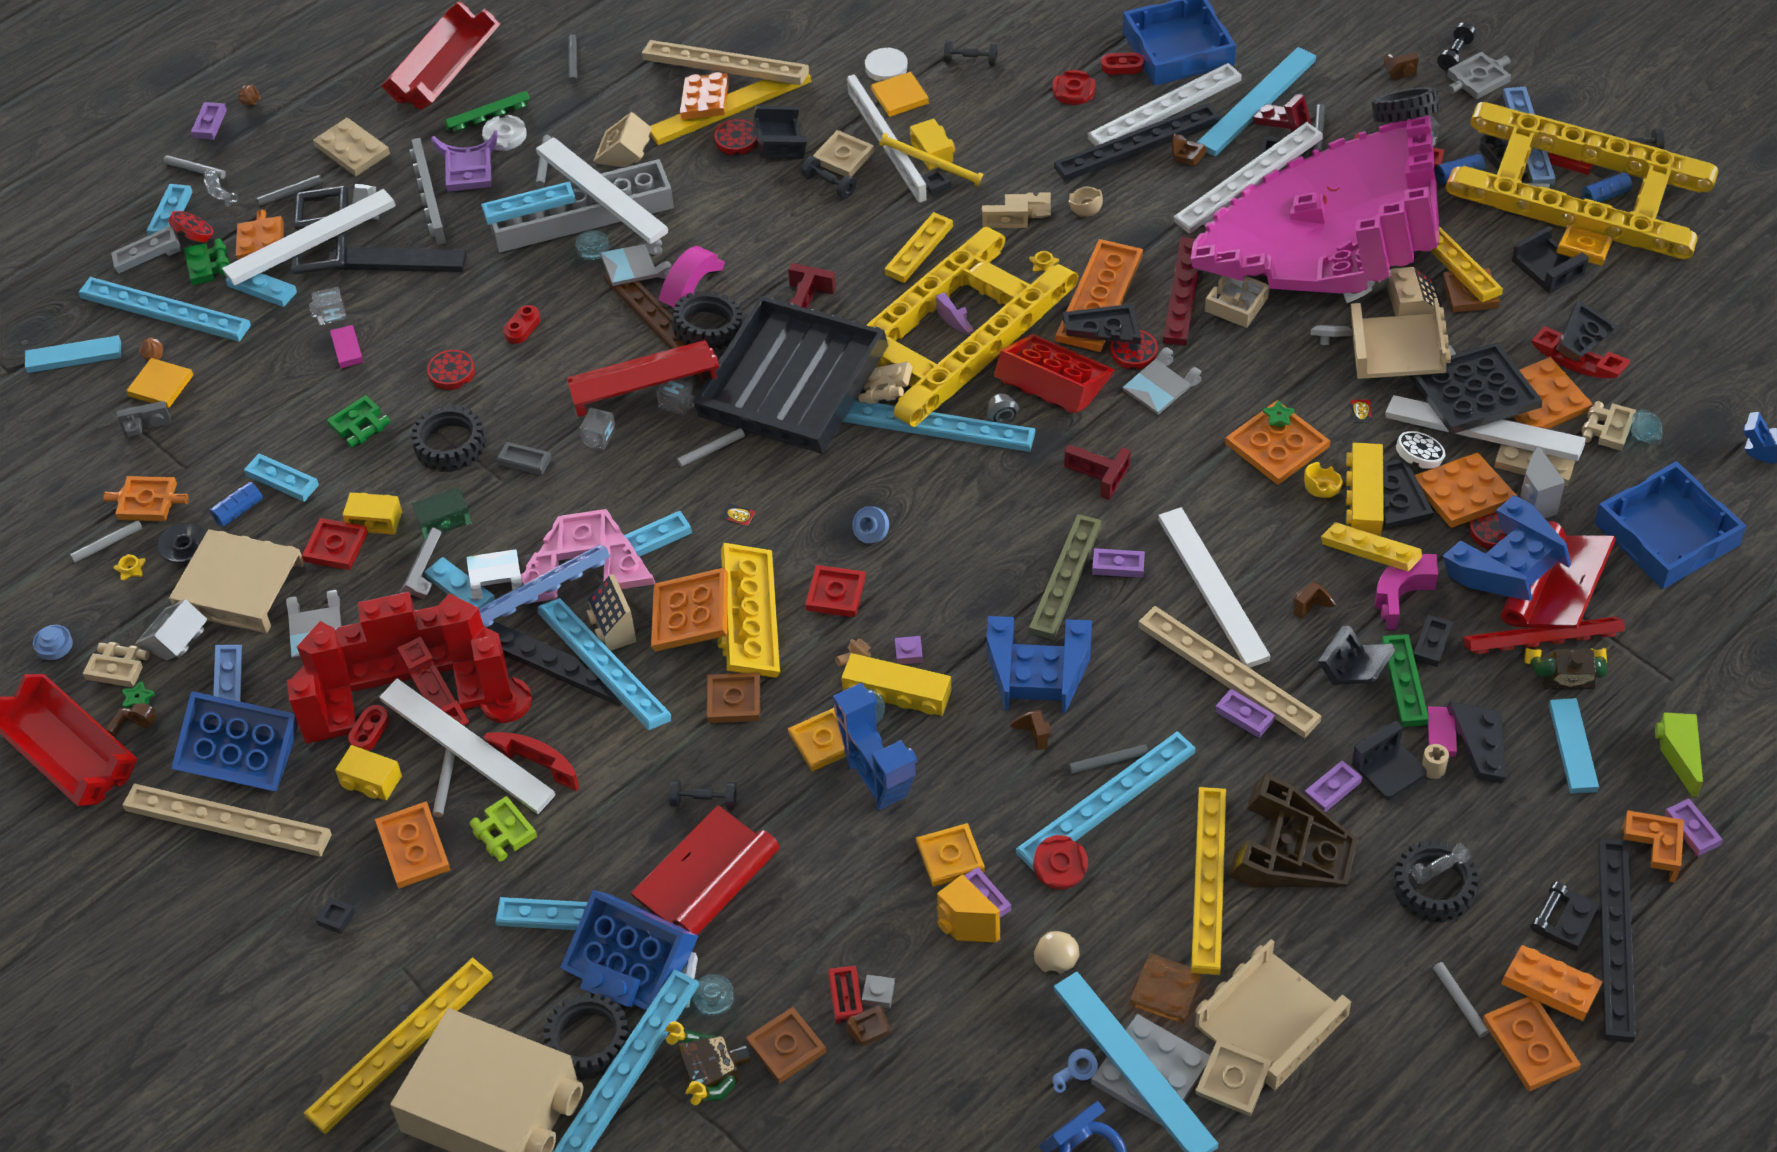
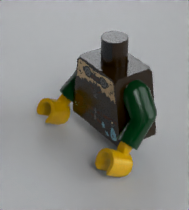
M1593 648L1558 649L1545 660L1541 658V649H1525L1524 663L1530 664L1537 675L1543 678L1544 689H1595L1596 677L1602 678L1608 673L1606 648L1600 650H1593Z
M676 1021L670 1022L665 1028L666 1032H671L666 1038L668 1044H675L678 1040L681 1043L678 1044L680 1057L690 1082L685 1093L687 1095L693 1094L690 1100L691 1103L698 1105L704 1101H722L734 1088L735 1084L739 1082L736 1066L751 1061L746 1045L729 1050L724 1036L686 1030Z

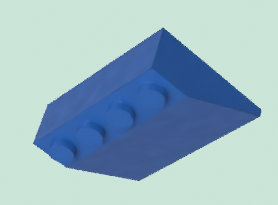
M191 691L171 769L277 792L298 728L295 714Z
M593 890L560 968L583 979L588 962L590 961L638 978L641 982L633 1004L647 1010L673 970L675 969L679 972L683 970L690 958L698 935L615 896Z

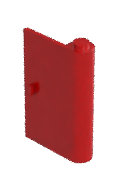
M1547 521L1567 544L1571 566L1567 567L1557 562L1530 586L1533 597L1531 601L1508 596L1500 615L1506 624L1514 627L1578 629L1616 539L1614 536H1566L1563 528L1558 523Z
M717 805L632 891L631 896L659 918L698 935L779 851L780 846L776 839L768 832L761 830L757 834Z

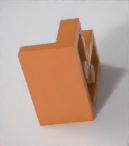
M1627 810L1622 825L1624 840L1652 844L1650 867L1669 870V882H1676L1682 861L1684 820Z

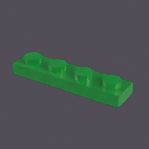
M527 91L448 118L444 122L446 131L453 130L456 133L466 128L465 125L470 123L474 125L481 124L486 121L485 118L492 115L494 117H501L506 114V110L512 108L514 111L523 109L530 100Z
M1409 634L1383 636L1381 643L1393 644L1396 649L1390 661L1386 664L1400 725L1402 727L1428 725L1429 718Z

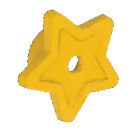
M1040 251L1035 256L1029 257V260L1034 264L1033 272H1046L1052 265L1059 263V259L1053 258V255L1048 251Z
M128 554L122 557L113 568L121 573L122 581L127 580L131 576L142 577L141 568L146 563V559H137L136 556Z

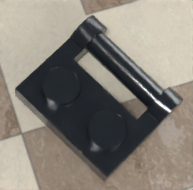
M1553 882L1549 888L1550 895L1539 916L1533 919L1530 928L1536 934L1577 952L1600 904L1568 890L1560 882ZM1559 900L1567 903L1556 927H1552L1548 922Z

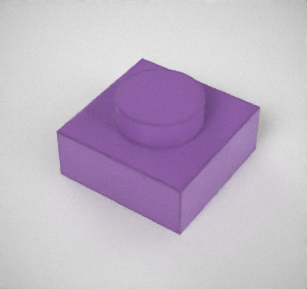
M920 636L895 638L897 664L923 663Z

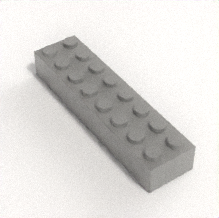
M660 159L601 174L650 214L674 208L671 186ZM570 181L576 199L575 203L490 224L500 253L621 222V220Z

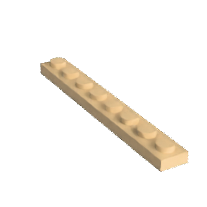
M650 40L642 52L643 60L802 85L809 73V66L805 64Z
M1154 606L1139 620L1138 628L1228 688L1273 713L1276 720L1303 738L1321 722L1320 714L1158 607Z
M139 784L133 785L123 803L125 811L319 857L322 856L332 835L328 828Z

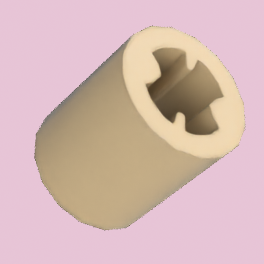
M1431 744L1426 747L1422 765L1427 770L1426 777L1438 779L1445 774L1449 752L1444 746Z

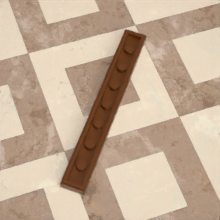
M608 273L604 275V281L670 349L685 346L682 344V340L679 341L677 335L673 333V316L639 281L612 286ZM705 371L695 375L705 384L711 373Z

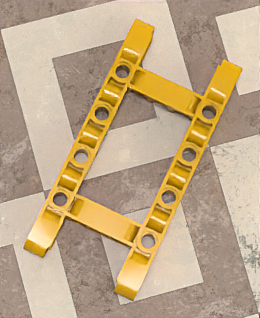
M1481 102L1476 105L1470 120L1471 126L1478 130L1479 133L1509 140L1497 175L1467 166L1455 167L1452 169L1446 183L1447 192L1454 196L1565 228L1568 225L1610 236L1613 238V241L1633 247H1640L1679 259H1689L1692 257L1698 239L1697 235L1690 231V228L1658 220L1656 216L1667 184L1701 193V191H1711L1714 188L1718 175V168L1714 164L1487 102ZM1532 148L1644 178L1633 212L1630 211L1629 213L1618 210L1610 205L1589 199L1582 200L1566 195L1567 193L1542 186L1535 187L1521 183Z
M989 227L982 228L867 324V326L879 327L884 330L889 345L876 367L909 362L913 367L908 383L911 388L898 399L899 401L893 412L894 417L912 427L917 426L1000 354V350L1010 346L1042 318L1048 310L1066 296L1077 284L1078 274L1060 264L1052 265L1030 285L990 264L1001 253L1000 251L1005 244V236ZM969 285L978 290L980 294H986L997 300V303L1005 305L938 364L896 342L897 339L903 338L916 327L924 316L937 309V295L945 293L950 298V294L960 286Z

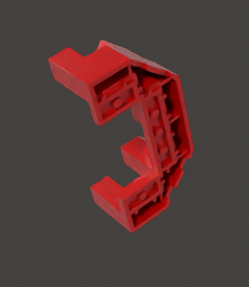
M409 592L358 602L360 623L341 626L336 630L319 621L297 645L303 666L292 679L287 680L289 701L306 744L350 733L356 723L353 691L390 684L396 679L400 681L412 679L397 648L420 636L433 657V662L439 673L454 670L459 705L462 710L480 706V703H494L495 699H498V701L512 699L506 660L499 634L484 627L478 607L450 593L438 606L416 611Z

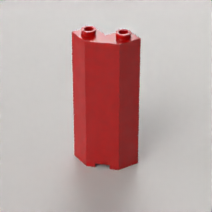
M458 1L448 9L384 81L381 87L396 102L402 104L409 102L414 104L415 108L423 110L437 98L500 23L486 9L474 16L466 5Z
M706 340L571 376L567 380L577 416L580 417L587 415L585 404L709 371L712 379L717 378L716 369L720 367L713 348L709 349Z
M25 674L14 696L0 697V734L77 806L97 805L106 798L105 793L115 785L120 788L129 780L138 758L46 675Z

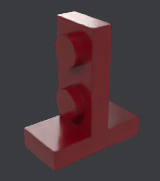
M1296 94L1284 107L1270 104L1265 105L1253 116L1254 123L1257 125L1287 128L1291 130V133L1306 122L1312 125L1305 97L1300 94Z
M794 263L790 264L788 268L789 284L796 287V295L790 299L789 304H796L799 307L808 309L815 291L834 294L836 290L835 272Z
M1068 445L1065 450L1064 467L1101 480V497L1110 500L1130 467L1131 450L1122 447L1113 461L1105 456L1086 451L1083 448Z

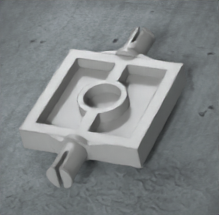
M1480 52L1449 68L1447 76L1455 83L1448 86V91L1454 94L1458 90L1464 89L1477 100L1510 82L1511 75L1503 69L1504 66L1510 64V58L1505 55L1499 60H1494Z

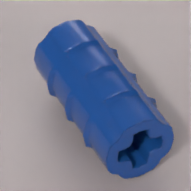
M1481 154L1468 155L1465 158H1458L1454 161L1439 164L1435 169L1436 178L1440 184H1446L1452 169L1455 167L1467 166L1485 171L1484 158Z
M1626 172L1612 175L1606 179L1603 178L1599 182H1593L1591 185L1582 188L1583 200L1589 199L1603 203L1606 200H1611L1614 197L1630 192L1632 190V180Z
M249 482L243 487L238 488L233 494L228 495L227 498L212 507L209 512L215 522L220 527H224L251 507H254V505L263 500V497L258 488L252 482Z

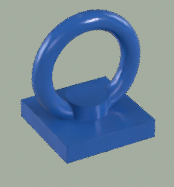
M1099 1101L1083 1110L1038 1145L1043 1152H1051L1059 1147V1152H1071V1149L1092 1133L1105 1137L1112 1144L1115 1152H1127L1122 1138L1114 1129L1106 1124L1093 1121L1105 1111Z

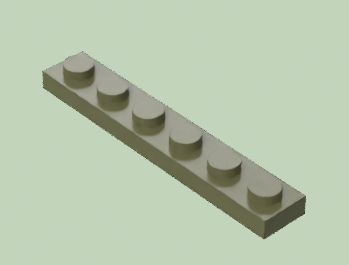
M1077 514L1031 622L1029 634L1050 640L1055 639L1100 531L1101 520Z

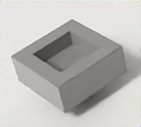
M867 975L862 1005L874 1007L879 1005L882 1008L890 1009L895 978Z

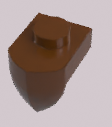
M1415 52L1399 57H1394L1391 54L1384 55L1385 68L1393 80L1416 75L1419 57Z
M1174 134L1172 154L1175 161L1196 166L1207 152L1205 145L1186 141L1182 135Z
M1312 581L1304 590L1300 589L1294 596L1293 614L1302 619L1316 604L1331 608L1335 607L1336 603L1325 588Z
M1040 709L1026 712L1010 723V727L1014 729H1031L1037 751L1048 748V738L1052 736L1049 722H1044Z
M878 1005L854 1017L851 1016L847 1021V1034L859 1045L865 1046L891 1034L882 1007Z

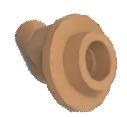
M860 638L857 641L851 639L847 647L851 652L835 657V661L838 666L846 665L851 653L870 657L871 653L868 650L871 647Z

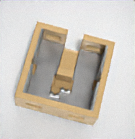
M1222 276L1219 279L1218 288L1214 286L1206 297L1205 312L1247 328L1268 299L1269 285L1247 276L1244 277V281ZM1217 289H1218V294L1221 295L1218 299H1217Z

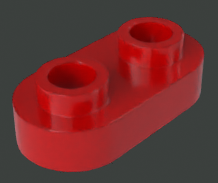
M1110 53L1102 57L1101 70L1109 75L1137 74L1144 69L1145 59L1139 53Z
M526 305L517 310L504 327L506 341L512 344H519L528 338L540 322L538 308Z
M372 705L362 712L348 735L350 745L367 751L376 745L389 724V716L383 706Z

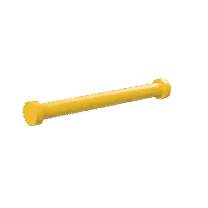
M887 133L883 134L879 143L880 146L884 147L886 145L972 181L974 185L979 186L983 177L982 173L976 174L890 138Z

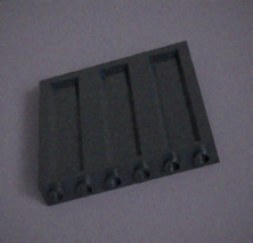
M760 296L719 360L720 368L716 369L717 378L712 379L710 375L693 401L698 416L823 454L889 345L885 331L879 327H871L857 321H849L836 315L824 314L815 309L810 310L799 307L796 304L781 302L775 298Z

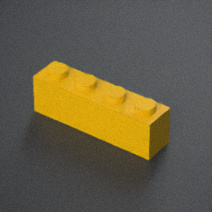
M1353 443L1351 453L1347 452L1346 467H1350V471L1346 473V486H1350V490L1346 492V505H1350V510L1346 511V525L1381 536L1383 526V444Z
M851 653L842 675L843 691L862 682L867 691L871 690L874 693L878 703L884 702L904 709L919 710L929 715L943 716L951 694V676Z

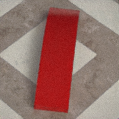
M1545 326L1532 339V345L1545 356L1551 357L1559 365L1583 375L1596 378H1617L1630 364L1629 359L1609 351L1604 357L1589 351L1580 360L1575 362L1556 350L1562 333Z
M421 636L398 647L397 650L420 695L461 725L469 724L458 701H455L435 666L433 657Z
M491 732L485 734V742L510 760L515 754L551 769L554 782L574 791L579 789L577 775L571 764L549 745L534 738L515 733Z

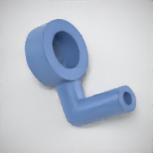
M1087 1049L1075 1050L1069 1056L1068 1067L1055 1074L1052 1078L1055 1091L1063 1092L1066 1089L1065 1082L1073 1077L1079 1080H1087L1093 1077L1098 1068L1095 1055ZM1084 1058L1088 1063L1085 1067H1079L1077 1061Z

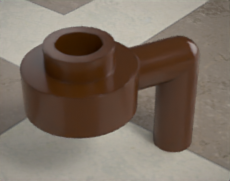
M146 703L134 704L131 709L121 708L105 730L114 736L125 719H131L140 727L150 728L156 720L155 711Z

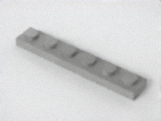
M412 139L414 149L409 150L412 163L417 162L413 164L416 177H421L417 179L419 191H424V193L420 194L423 207L428 206V208H424L427 222H432L428 224L430 236H435L437 245L445 244L446 240L421 139Z

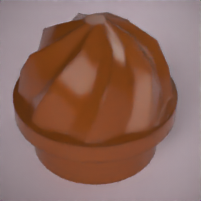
M253 84L249 86L244 85L238 92V100L243 105H256L257 101L261 100Z
M152 337L144 339L139 349L140 355L146 361H149L151 358L159 360L163 355V345Z

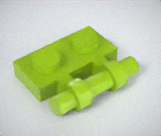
M507 796L484 810L488 819L481 822L478 818H474L469 823L473 828V834L476 838L486 844L488 853L491 856H495L498 861H503L507 858V853L503 850L505 846L510 845L516 851L537 838L534 828ZM497 829L501 835L494 838L490 832Z

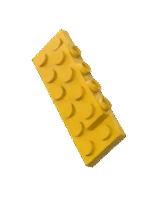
M724 543L721 548L722 568L725 567L728 572L727 636L718 637V648H723V656L727 658V671L740 673L760 672L761 676L777 678L780 673L772 550Z

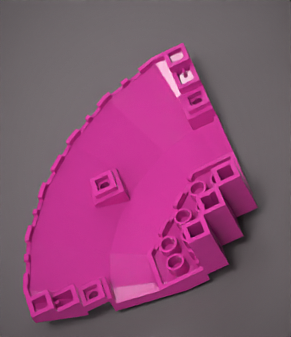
M1430 116L1389 123L1380 126L1379 132L1366 135V132L1363 131L1358 133L1359 138L1345 142L1344 138L1338 139L1328 144L1329 149L1320 153L1318 149L1312 151L1313 156L1303 159L1302 156L1287 162V168L1279 172V170L1275 169L1263 176V182L1259 185H1248L1241 191L1242 196L1238 200L1237 198L1230 200L1231 206L1227 209L1226 207H1221L1214 213V221L1207 223L1205 226L1206 232L1199 234L1196 238L1191 254L1192 267L1244 281L1246 275L1258 276L1261 274L1267 276L1270 289L1356 294L1367 290L1368 281L1378 282L1389 278L1390 266H1405L1413 263L1414 251H1429L1437 248L1439 245V219ZM1327 186H1329L1330 189H1340L1337 191H1330L1327 189ZM1323 195H1325V196L1327 197V203H1326V204H1324V200H1325V199H1324Z

